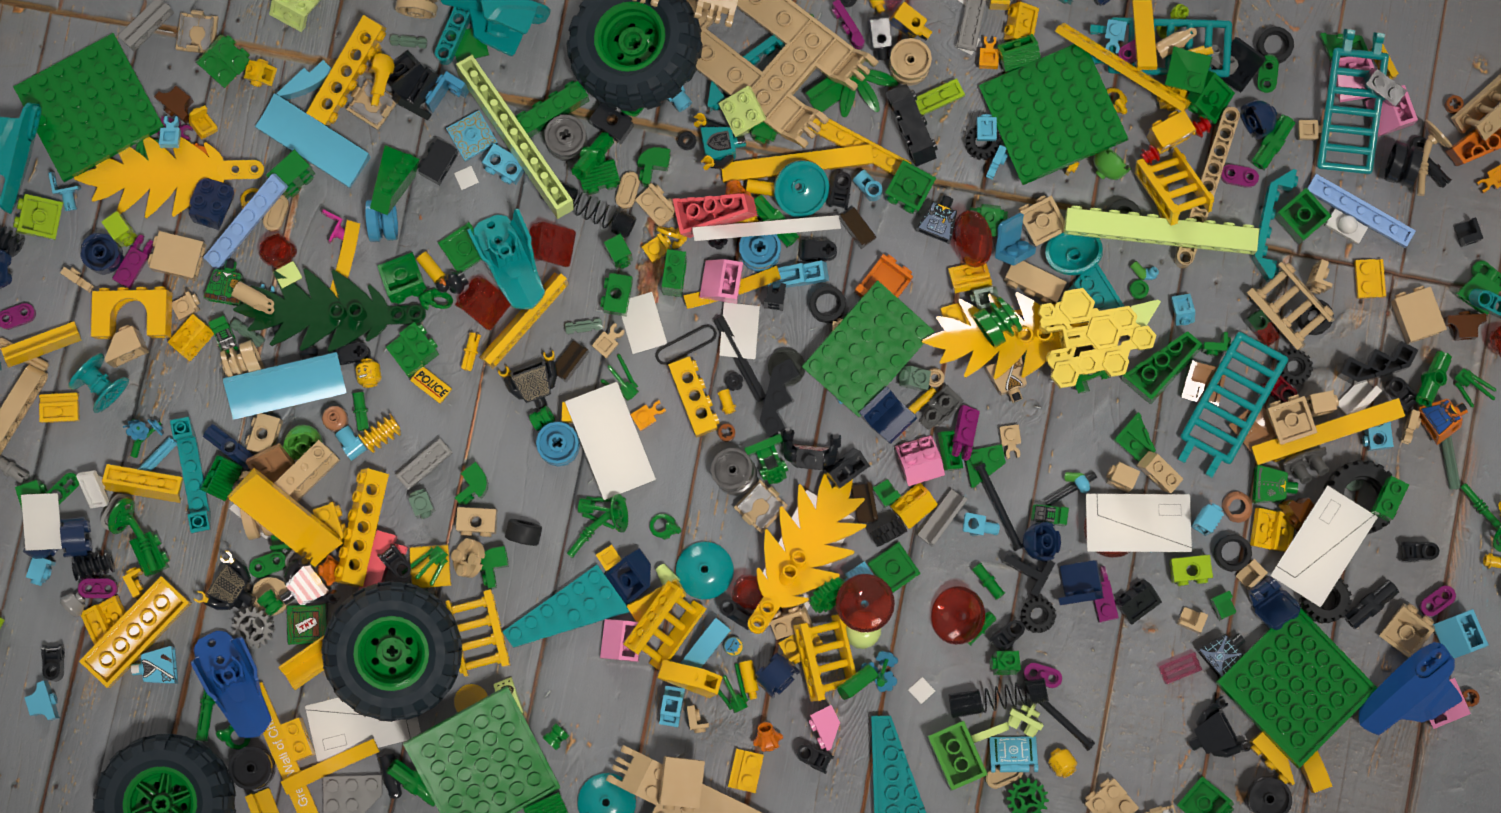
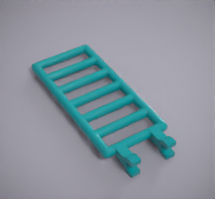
M1113 17L1110 19L1127 22V25H1129L1128 43L1135 39L1133 18ZM1153 18L1154 32L1156 26H1167V37L1174 33L1175 27H1186V30L1194 27H1204L1205 48L1212 46L1213 28H1225L1222 70L1211 69L1210 66L1209 71L1215 72L1219 77H1228L1230 75L1231 21ZM1091 25L1090 33L1091 35L1106 34L1107 26ZM1193 38L1189 39L1185 44V50L1193 48ZM1111 46L1109 51L1116 55V47ZM1128 51L1127 57H1130L1132 53ZM1172 54L1165 57V68L1141 71L1147 75H1167ZM1091 55L1095 65H1107L1103 61ZM1108 65L1109 73L1122 74Z
M1344 29L1342 48H1335L1333 50L1317 167L1324 170L1371 174L1383 101L1369 90L1336 86L1338 75L1364 78L1369 71L1339 67L1340 56L1381 60L1379 70L1387 75L1389 55L1381 53L1385 33L1373 32L1372 51L1352 49L1355 30ZM1335 94L1375 98L1374 110L1333 105ZM1332 113L1372 117L1371 128L1331 124ZM1329 132L1370 136L1368 147L1328 143ZM1327 151L1367 155L1366 165L1358 166L1325 162Z
M1238 332L1180 435V438L1186 441L1187 444L1178 460L1185 463L1194 446L1215 457L1205 474L1210 478H1213L1221 461L1231 464L1285 368L1288 357L1250 336ZM1241 341L1278 360L1279 362L1275 370L1272 371L1237 352L1236 350ZM1234 358L1269 377L1270 379L1265 388L1228 369L1227 366L1231 359ZM1222 375L1260 394L1256 404L1254 405L1217 385ZM1213 391L1251 411L1246 422L1208 402ZM1204 408L1242 428L1237 438L1201 420L1199 417ZM1196 425L1230 443L1232 447L1229 453L1226 455L1192 437L1190 433Z

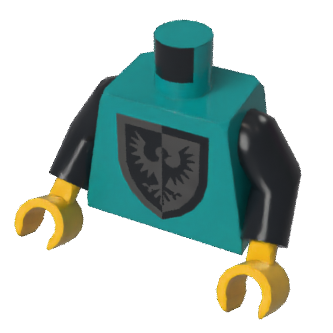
M702 113L694 116V118L699 120L694 122V126L699 127L702 125L701 138L705 157L701 160V163H706L703 169L726 168L736 158L735 148L746 147L744 135L733 137L730 127L707 119Z

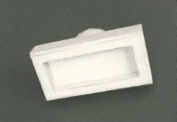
M1334 209L1331 214L1332 217L1326 222L1325 226L1358 245L1368 227L1358 222L1353 216H1347L1341 211Z
M96 470L78 473L76 477L90 509L108 506L110 502L105 493V486L102 483L103 477L99 476Z

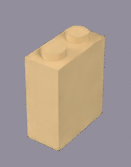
M159 231L158 236H155L153 241V254H150L148 259L149 268L155 272L197 281L207 245L203 241Z
M1424 286L1413 289V293H1399L1391 301L1407 344L1447 330L1431 287L1424 288Z
M664 756L658 804L663 805V809L675 810V806L683 807L682 811L694 812V808L700 809L705 761Z

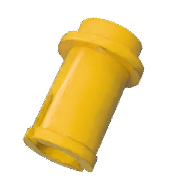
M725 389L718 392L723 407L722 412L725 415L736 412L735 408L737 406L733 403L730 390Z
M1492 553L1485 554L1483 565L1488 569L1491 567L1501 569V557L1493 556Z

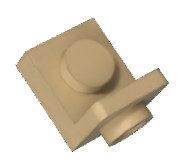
M187 291L185 296L172 302V308L180 321L200 311L198 305L201 303L196 294L192 295V293Z
M695 705L687 706L690 730H694V733L706 732V728H709V723L697 725V721H701L699 709H695Z

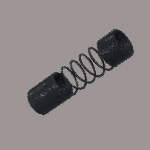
M561 182L574 204L578 195V189L576 190ZM581 192L573 206H576V216L581 215L585 210V220L590 219L594 214V225L598 224L603 218V229L607 228L612 222L611 232L618 235L621 233L625 239L629 237L635 225L636 217L622 210L617 215L619 210L617 209L609 223L604 227L605 217L610 205L607 206L600 219L595 223L596 213L601 200H599L591 215L586 219L587 209L592 196H590L585 207L577 215L578 205L583 194Z
M1045 678L1025 681V703L1019 686L1015 682V705L1008 685L1005 684V707L998 687L995 686V709L987 688H985V710L982 705L979 689L949 694L952 718L986 713L987 695L992 709L996 711L997 693L1003 709L1006 710L1007 691L1013 707L1016 708L1017 689L1023 705L1026 706V684L1032 705L1048 702Z

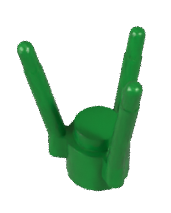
M617 354L630 383L628 381L625 383L611 365H608V369L622 385L620 387L621 393L629 401L639 393L637 390L638 385L634 382L621 355ZM604 379L601 380V382L606 386L610 384Z
M1463 368L1454 378L1457 381L1455 386L1461 391L1471 408L1474 407V404L1464 390L1463 385L1467 388L1472 384L1491 400H1495V397L1477 382L1494 392L1496 388L1474 375L1470 370Z
M587 496L586 499L580 498L578 513H583L582 517L595 521L598 518L591 515L594 514L595 510L610 512V508L596 506L595 502H611L612 497L606 500L603 497ZM608 522L602 524L611 529H615V526L609 524Z
M436 546L434 549L431 547L427 553L410 564L412 569L427 557L430 559L415 578L419 579L433 563L435 565L439 564L430 582V585L433 586L443 566L448 562L446 560L448 554L439 546ZM405 568L402 574L408 572V568Z
M735 663V669L741 695L740 693L735 694L726 675L723 676V679L732 696L729 698L730 701L720 689L718 691V695L727 704L729 710H733L734 714L747 708L746 702L749 701L745 694L741 672L737 663Z

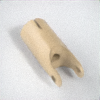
M1189 28L1186 31L1175 32L1157 42L1156 51L1161 59L1171 55L1173 47L1183 48L1189 39L1196 36V29Z
M241 281L236 284L232 297L267 314L274 312V302L263 293Z

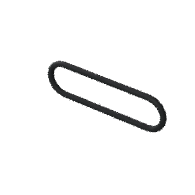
M703 325L660 347L656 352V360L662 365H667L704 347L716 339V329L711 325ZM706 327L713 330L714 336L711 340L668 362H662L659 359L658 354L662 349Z

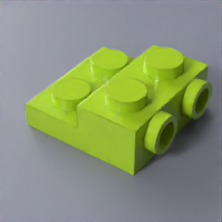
M24 194L23 198H19L17 203V209H20L19 217L15 216L13 227L16 228L15 233L55 240L63 202Z

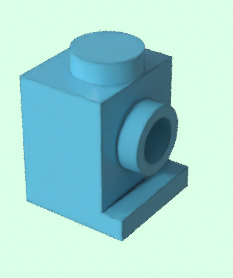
M32 558L26 578L31 579L30 583L42 586V583H45L50 578L52 573L50 567L51 565L55 566L56 562L44 558Z

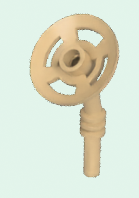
M1428 119L1425 120V125L1429 135L1424 145L1423 159L1418 173V196L1425 195V181L1429 166L1427 161L1432 145L1439 143L1450 149L1453 147L1443 133Z

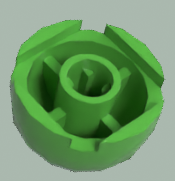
M1111 148L1095 154L1093 159L1094 165L1098 169L1095 173L1103 180L1106 177L1110 180L1121 179L1132 169L1129 165L1126 166L1123 163L1124 160Z
M298 425L292 428L286 435L283 448L293 460H298L318 440L322 443L323 440L315 428L309 425Z

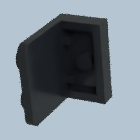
M1235 37L1231 43V56L1238 61V68L1234 74L1220 78L1241 93L1265 62L1266 58L1243 40Z

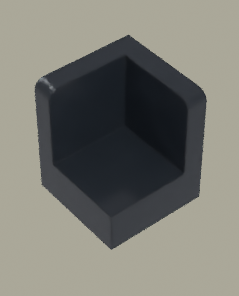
M1476 217L1454 226L1460 247L1477 243L1483 239Z

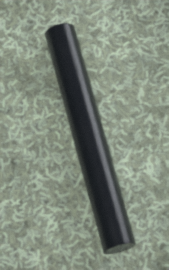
M1093 471L1086 475V478L1089 482H1091L1094 479H1096L1097 476ZM1074 482L1045 499L1044 502L1047 506H1050L1076 491L1078 487Z

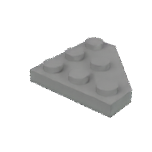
M382 775L323 777V813H366L383 795Z

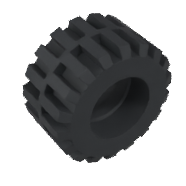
M1339 578L1331 590L1335 596V604L1332 609L1324 610L1302 595L1299 598V602L1302 603L1301 609L1314 622L1317 621L1321 624L1335 622L1343 618L1350 609L1349 604H1352V599H1350L1352 594L1347 589L1349 587L1348 584H1344V580Z

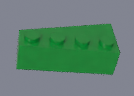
M385 145L370 209L385 215L390 213L416 177L419 158Z
M1187 331L1169 343L1165 348L1157 351L1150 358L1122 375V381L1151 405L1201 350L1202 343Z

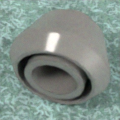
M72 592L61 597V605L74 617H80L86 606L84 603L86 601L85 598L78 592L76 594Z

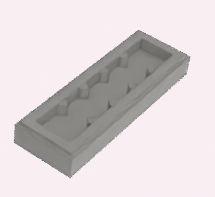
M967 0L957 48L975 52L986 0Z
M439 438L396 476L410 490L452 454V451Z

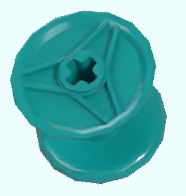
M102 353L95 355L84 363L68 384V388L71 390L78 389L86 384L91 393L99 396L93 406L95 413L102 412L114 403L129 384L127 377L119 378L112 383L108 379L109 376L107 374L103 375L99 371L104 363V355Z

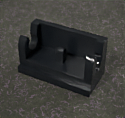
M770 284L767 298L764 300V308L783 311L786 284H780L778 293L777 291L773 293V284Z

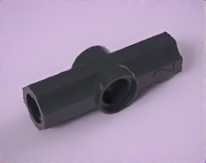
M1390 580L1385 581L1374 592H1370L1363 597L1359 604L1344 616L1346 622L1353 629L1358 628L1369 617H1373L1385 607L1384 605L1399 593L1398 588Z

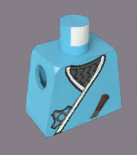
M168 646L141 654V663L131 664L132 675H143V682L178 684L175 647Z

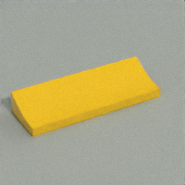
M554 272L543 285L545 294L541 301L533 309H521L479 358L491 369H494L569 285L567 278L562 274L559 275Z
M255 468L228 495L230 501L300 556L303 552H307L305 558L310 559L312 557L313 559L310 564L314 567L329 553L343 544L342 539L337 533Z
M161 576L79 662L106 688H111L130 669L131 664H134L141 657V654H144L192 603Z

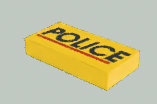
M425 367L418 370L410 380L440 405L452 391L448 385Z

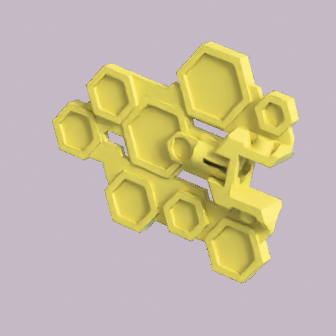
M1084 288L1065 291L1061 302H1057L1055 307L1051 303L1042 304L1038 311V315L1041 317L1039 327L1043 334L1059 332L1062 349L1052 350L1046 355V361L1053 369L1050 378L1059 388L1075 386L1080 374L1086 375L1104 370L1109 377L1124 375L1129 364L1128 356L1130 350L1137 349L1139 351L1153 348L1157 335L1149 326L1141 327L1136 323L1137 315L1130 306L1102 311L1093 308L1095 301ZM1089 321L1087 326L1075 328L1070 326V324ZM1128 335L1130 337L1128 341H1122L1121 345L1117 346L1120 336ZM1091 345L1094 350L1080 352L1078 357H1073L1076 347Z

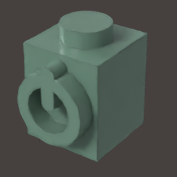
M996 286L973 289V294H970L971 304L975 305L978 309L990 307L988 294H992L996 298L999 297Z
M914 366L903 367L899 374V386L918 391L928 390L931 371Z
M425 489L417 490L409 495V502L417 518L426 519L436 511L430 495Z

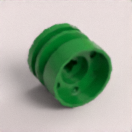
M1001 297L996 299L999 308L993 302L989 303L992 313L982 308L973 314L979 329L994 348H997L1006 341L1003 332L1006 331L1011 337L1015 335L1011 327L1017 332L1023 330L1017 314Z

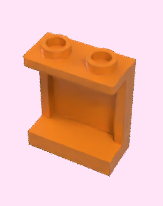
M882 254L879 261L862 283L857 286L855 293L862 298L878 280L899 298L912 281V272L907 267H900L896 264L897 260L888 254L886 256Z

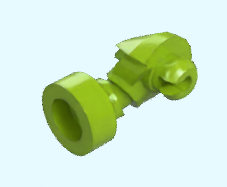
M1183 4L1174 6L1170 12L1171 19H1186L1189 15L1188 7ZM1157 26V33L1161 39L1167 37V26ZM1175 27L1174 33L1178 31L1180 27Z

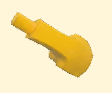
M382 53L374 55L368 70L370 73H375L374 84L370 93L373 95L371 106L378 107L380 97L384 96L389 75L393 74L394 71L393 59Z

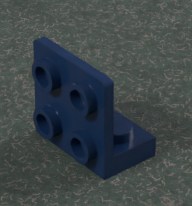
M887 386L859 412L866 423L889 444L917 419V416L902 404Z
M1097 560L1060 566L1065 597L1058 598L1060 605L1104 598Z

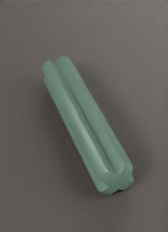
M1449 436L1441 442L1449 488L1450 490H1456L1461 487L1452 437Z

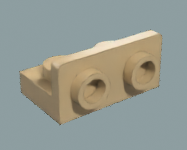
M650 183L648 188L635 199V202L657 226L663 227L676 215L674 204L670 198L667 200L663 196L664 191L658 185L654 186Z
M1322 259L1313 265L1306 287L1310 288V291L1315 294L1324 293L1333 286L1332 283L1323 280L1327 278L1330 271L1327 268L1328 261Z
M805 605L789 607L788 611L782 613L777 611L769 624L772 627L776 640L795 634L793 625L808 623L809 627H813Z

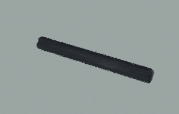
M724 316L717 317L714 323L720 334L721 332L725 333L737 357L733 358L757 402L763 401L766 394L746 358L742 357L731 337H734L729 325Z

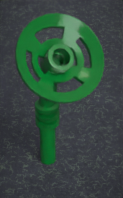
M1464 483L1460 488L1473 502L1474 508L1477 507L1476 510L1479 511V514H1483L1497 529L1493 538V547L1501 552V522L1490 512L1489 506L1483 502V499H1479L1468 484Z
M615 494L612 497L610 512H605L588 527L586 526V530H582L583 533L579 534L580 537L567 552L570 557L573 558L584 543L589 541V538H592V534H595L594 531L607 520H612L618 532L626 531L628 526V510L626 502L620 494Z
M124 498L113 508L108 520V529L113 534H120L130 525L139 540L138 544H141L139 547L142 548L141 552L144 553L150 572H155L158 568L151 552L152 546H149L151 543L148 542L149 538H146L134 518L135 503L130 498ZM131 504L130 509H125V505Z

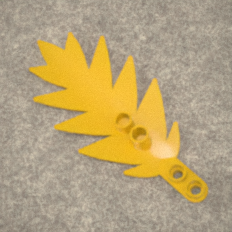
M148 137L143 140L149 161L129 147L118 153L123 164L109 158L96 165L97 168L74 177V180L97 187L91 199L92 202L108 198L125 188L117 208L120 214L128 210L150 189L145 218H148L157 211L177 188L172 216L175 217L190 206V199L200 180L208 178L224 183V180L258 179L264 173V166L257 160L223 161L221 154L205 142L204 146L208 154L207 156L203 151L180 137L179 148H173L175 159L165 148H160L159 143ZM232 167H238L239 172L233 173ZM251 167H258V172L253 173Z
M1016 292V297L1024 320L1018 314L1017 316L1023 330L1017 332L1011 327L1015 334L1013 337L1006 331L1003 332L1006 341L997 348H994L989 343L973 318V314L978 312L979 309L962 299H959V303L971 326L952 318L937 316V320L945 331L933 334L922 340L924 344L946 350L940 360L941 364L959 359L973 351L964 377H968L979 370L999 352L994 374L995 380L1006 373L1022 357L1026 350L1022 378L1033 373L1047 362L1046 355L1048 352L1062 349L1059 332L1043 334L1039 329L1041 317L1038 315L1040 305L1019 292ZM988 294L990 303L993 302L999 308L996 302L997 298L992 294ZM1088 322L1070 324L1072 328L1087 326Z
M824 474L818 488L816 509L803 486L799 484L797 502L800 528L786 510L780 506V527L785 551L768 529L764 531V556L767 578L761 569L757 568V582L760 592L764 597L748 620L747 625L751 632L755 634L763 633L780 607L789 608L808 602V598L797 597V595L814 590L819 586H823L825 582H830L832 578L835 580L840 576L839 573L814 569V567L823 566L853 555L854 550L829 546L827 544L844 539L866 528V524L838 522L854 512L865 500L864 498L849 499L853 479L840 489L837 487L832 488L827 476ZM754 623H758L760 627L755 626Z

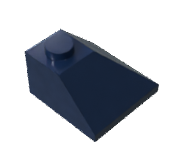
M640 548L625 556L604 574L626 606L650 587L651 564Z

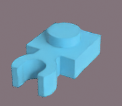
M1108 19L1105 39L1110 40V42L1105 47L1107 50L1111 46H1115L1116 54H1119L1120 46L1118 41L1124 42L1127 22Z
M165 116L164 123L166 128H160L159 146L160 148H179L181 130L178 128L180 124L179 119L175 116L174 122L169 123L168 116Z
M999 146L987 172V178L993 180L999 165H1004L1008 154H1005L1006 147Z

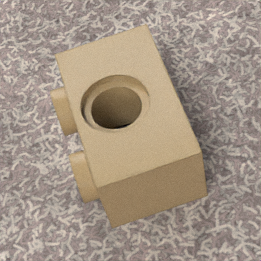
M1333 390L1311 394L1306 397L1312 418L1331 414L1339 406L1338 397L1334 395Z
M262 413L257 414V417L254 416L251 424L253 430L251 435L247 436L245 443L247 450L260 453L275 446L283 421L280 418ZM267 430V437L260 439V431Z
M1148 451L1136 465L1162 491L1172 493L1183 481V478L1157 453Z
M1118 462L1110 467L1106 478H1108L1107 484L1128 493L1133 489L1140 471Z
M457 507L456 531L461 532V536H472V533H480L481 537H491V534H496L498 511L496 509ZM474 518H481L482 524L477 528L473 527L472 520Z

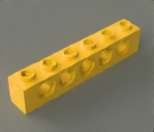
M362 16L306 112L308 115L324 125L330 126L331 123L334 124L339 116L337 114L338 111L346 105L349 92L356 88L358 83L356 80L359 75L365 72L367 61L369 58H373L377 51V44L385 38L386 27L368 16ZM370 34L371 40L365 44L364 36ZM360 50L361 58L355 60L354 53ZM350 66L352 73L346 77L344 71ZM338 83H341L342 90L341 92L337 93L335 91V86ZM331 99L333 105L330 109H327L326 101Z
M367 468L362 469L357 475L356 482L358 484L352 495L353 505L347 517L349 520L348 527L343 534L345 540L339 551V565L334 572L335 582L352 587H363L389 474ZM367 486L371 488L370 495L366 491ZM363 504L367 507L366 513L362 511ZM359 523L363 526L362 532L358 530ZM355 541L358 543L357 551L353 547ZM350 560L354 563L353 569L349 567Z

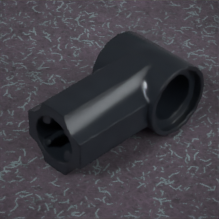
M731 599L723 600L719 605L720 613L746 630H749L747 623L753 613ZM729 602L733 605L731 613L723 611L722 606L724 603Z

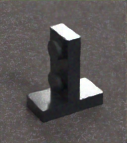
M426 67L408 99L395 92L392 100L397 105L429 120L432 114L422 107L421 104L425 103V98L430 89L436 85L439 75L433 69Z
M1007 554L1002 563L1035 580L1036 582L1029 595L1037 598L1055 562L1048 560L1042 571L1039 572L1037 566L1031 563L1026 565L1021 562L1022 558L1019 556Z

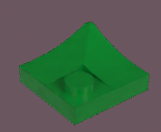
M1173 47L1165 86L1203 95L1213 57Z

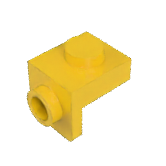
M205 105L193 109L189 114V124L201 140L218 132V127L208 116V108Z

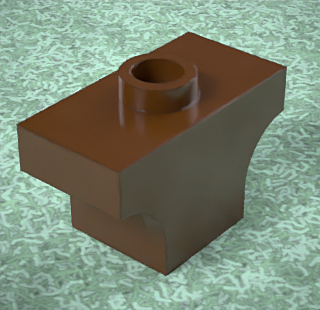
M177 86L168 93L158 91L154 97L165 107L164 111L171 117L177 116L187 124L189 122L188 109L194 102L192 98Z
M1469 311L1459 312V315H1448L1443 318L1445 326L1453 330L1455 341L1476 339L1478 337L1479 325L1487 321L1486 314H1470Z
M1298 498L1296 501L1283 500L1278 506L1287 517L1288 523L1298 532L1315 505L1310 498Z

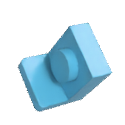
M989 114L977 117V141H996L997 117H992Z
M1191 294L1172 296L1171 302L1175 313L1176 326L1194 323L1195 308Z

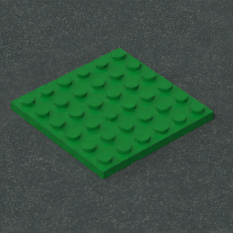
M114 33L13 86L23 107L27 103L40 105L41 117L37 133L64 183L159 132L160 128H165Z
M1075 44L979 85L992 117H997V129L1022 185L1129 140L1090 53Z
M1301 608L1298 617L1284 623L1281 629L1274 630L1270 628L1216 682L1297 769L1377 689L1373 682Z
M508 686L402 743L439 813H516L561 788Z

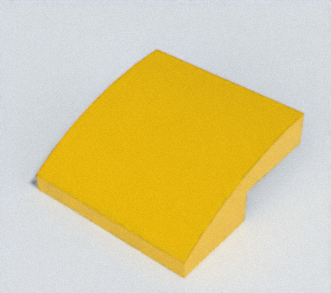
M1255 508L1250 545L1286 552L1293 541L1294 527L1288 523L1285 514L1281 511Z
M448 544L410 547V564L427 553L431 547L434 549L436 546H439L448 554L446 557L448 562L443 566L433 586L430 585V582L439 564L435 565L433 563L419 579L415 578L430 561L429 557L411 569L412 584L420 588L451 586Z
M118 595L84 610L81 614V618L94 645L126 613Z

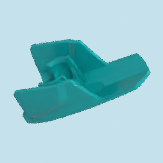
M441 0L443 5L469 10L474 38L508 56H514L523 34H527L531 24L546 22L551 12L548 6L532 0Z
M27 103L23 107L19 118L0 117V174L5 177L0 207L9 214L13 212L16 206L39 126L41 107L36 103Z
M518 208L514 210L512 220L507 216L494 215L480 221L474 228V235L471 229H468L467 231L480 259L486 264L493 279L512 308L533 309L541 301L545 291L536 269L531 236Z

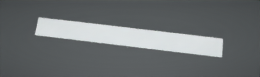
M839 215L692 227L694 241L841 229Z

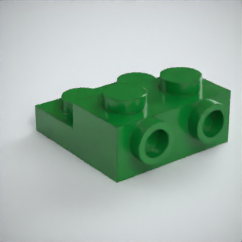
M220 34L195 63L223 88H226L236 75H240L247 67L250 54L243 48L239 50L234 46L236 41L229 35L225 37Z
M1209 71L1203 95L1190 92L1186 98L1191 102L1187 109L1192 113H1197L1198 120L1201 116L1204 119L1207 118L1210 123L1216 124L1235 92L1215 72Z
M903 160L884 196L893 205H897V203L903 205V210L910 214L918 213L936 177Z
M413 252L377 266L391 303H403L407 297L412 295L418 297L423 291L427 290Z
M415 322L399 333L401 336L386 346L408 377L439 355L436 351V348H438L437 344L432 338L428 340L425 336L427 331L421 324L417 326Z
M1202 776L1177 804V807L1184 813H1232L1234 803Z

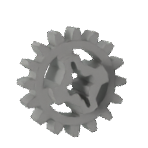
M258 606L254 607L253 610L251 607H247L246 612L242 609L239 612L240 616L236 615L234 617L237 622L232 624V627L236 628L232 634L242 637L245 643L248 644L249 649L253 648L254 645L257 649L261 647V644L266 645L268 643L267 640L273 637L270 633L275 631L271 627L275 622L269 621L271 616L264 614L265 609L258 611ZM246 616H250L248 621H243ZM258 634H264L262 638L256 640Z

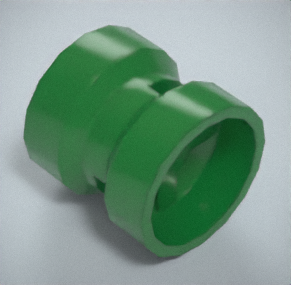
M548 406L541 408L539 412L529 414L530 421L537 431H540L545 425L555 422V417Z
M272 589L265 592L257 600V603L265 608L268 616L275 614L284 605L280 599L275 597V592Z
M555 723L550 733H546L542 738L555 750H558L561 742L567 740L569 735Z

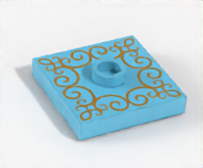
M479 110L446 128L465 162L491 148L494 143L498 144Z

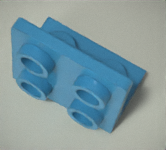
M446 71L444 75L441 74L437 79L435 89L433 91L430 90L425 98L427 100L426 105L429 111L433 113L449 89H451L450 92L457 97L461 95L466 98L469 93L466 83Z
M1018 213L1000 223L997 229L998 238L995 245V258L1013 266L1031 257L1036 251L1035 246L1030 245L1026 241H1020L1024 217L1022 213Z

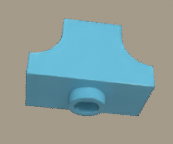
M49 681L36 683V691L32 695L24 697L29 715L38 716L43 714L47 720L51 721L59 719L56 707L58 700L55 693L51 691Z
M671 686L665 687L660 712V725L679 727L685 689Z

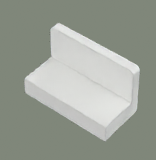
M1368 382L1354 385L1339 400V406L1337 407L1346 415L1364 410L1382 390L1378 386L1373 388Z

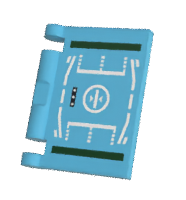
M989 737L991 773H995V765H1000V773L1029 772V765H1034V772H1038L1036 737Z

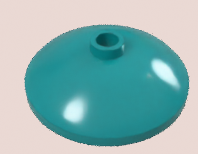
M806 160L795 161L785 166L778 174L774 184V196L778 206L787 214L795 217H806L817 212L824 205L829 193V181L824 170L817 164ZM799 183V188L795 189V185Z
M1063 232L1049 240L1045 254L1048 264L1055 271L1065 275H1079L1090 271L1100 262L1103 255V246L1100 238L1067 235Z
M698 542L690 545L682 552L677 561L676 576L680 579L681 586L688 595L697 599L708 600L720 596L728 589L733 579L734 567L731 557L724 548L712 542ZM703 566L708 567L707 573L701 572Z
M602 773L593 776L582 786L578 795L579 813H634L636 809V796L606 781L608 775H612L622 781L623 778L612 773ZM604 799H608L610 801V804L608 806L603 805L602 802Z

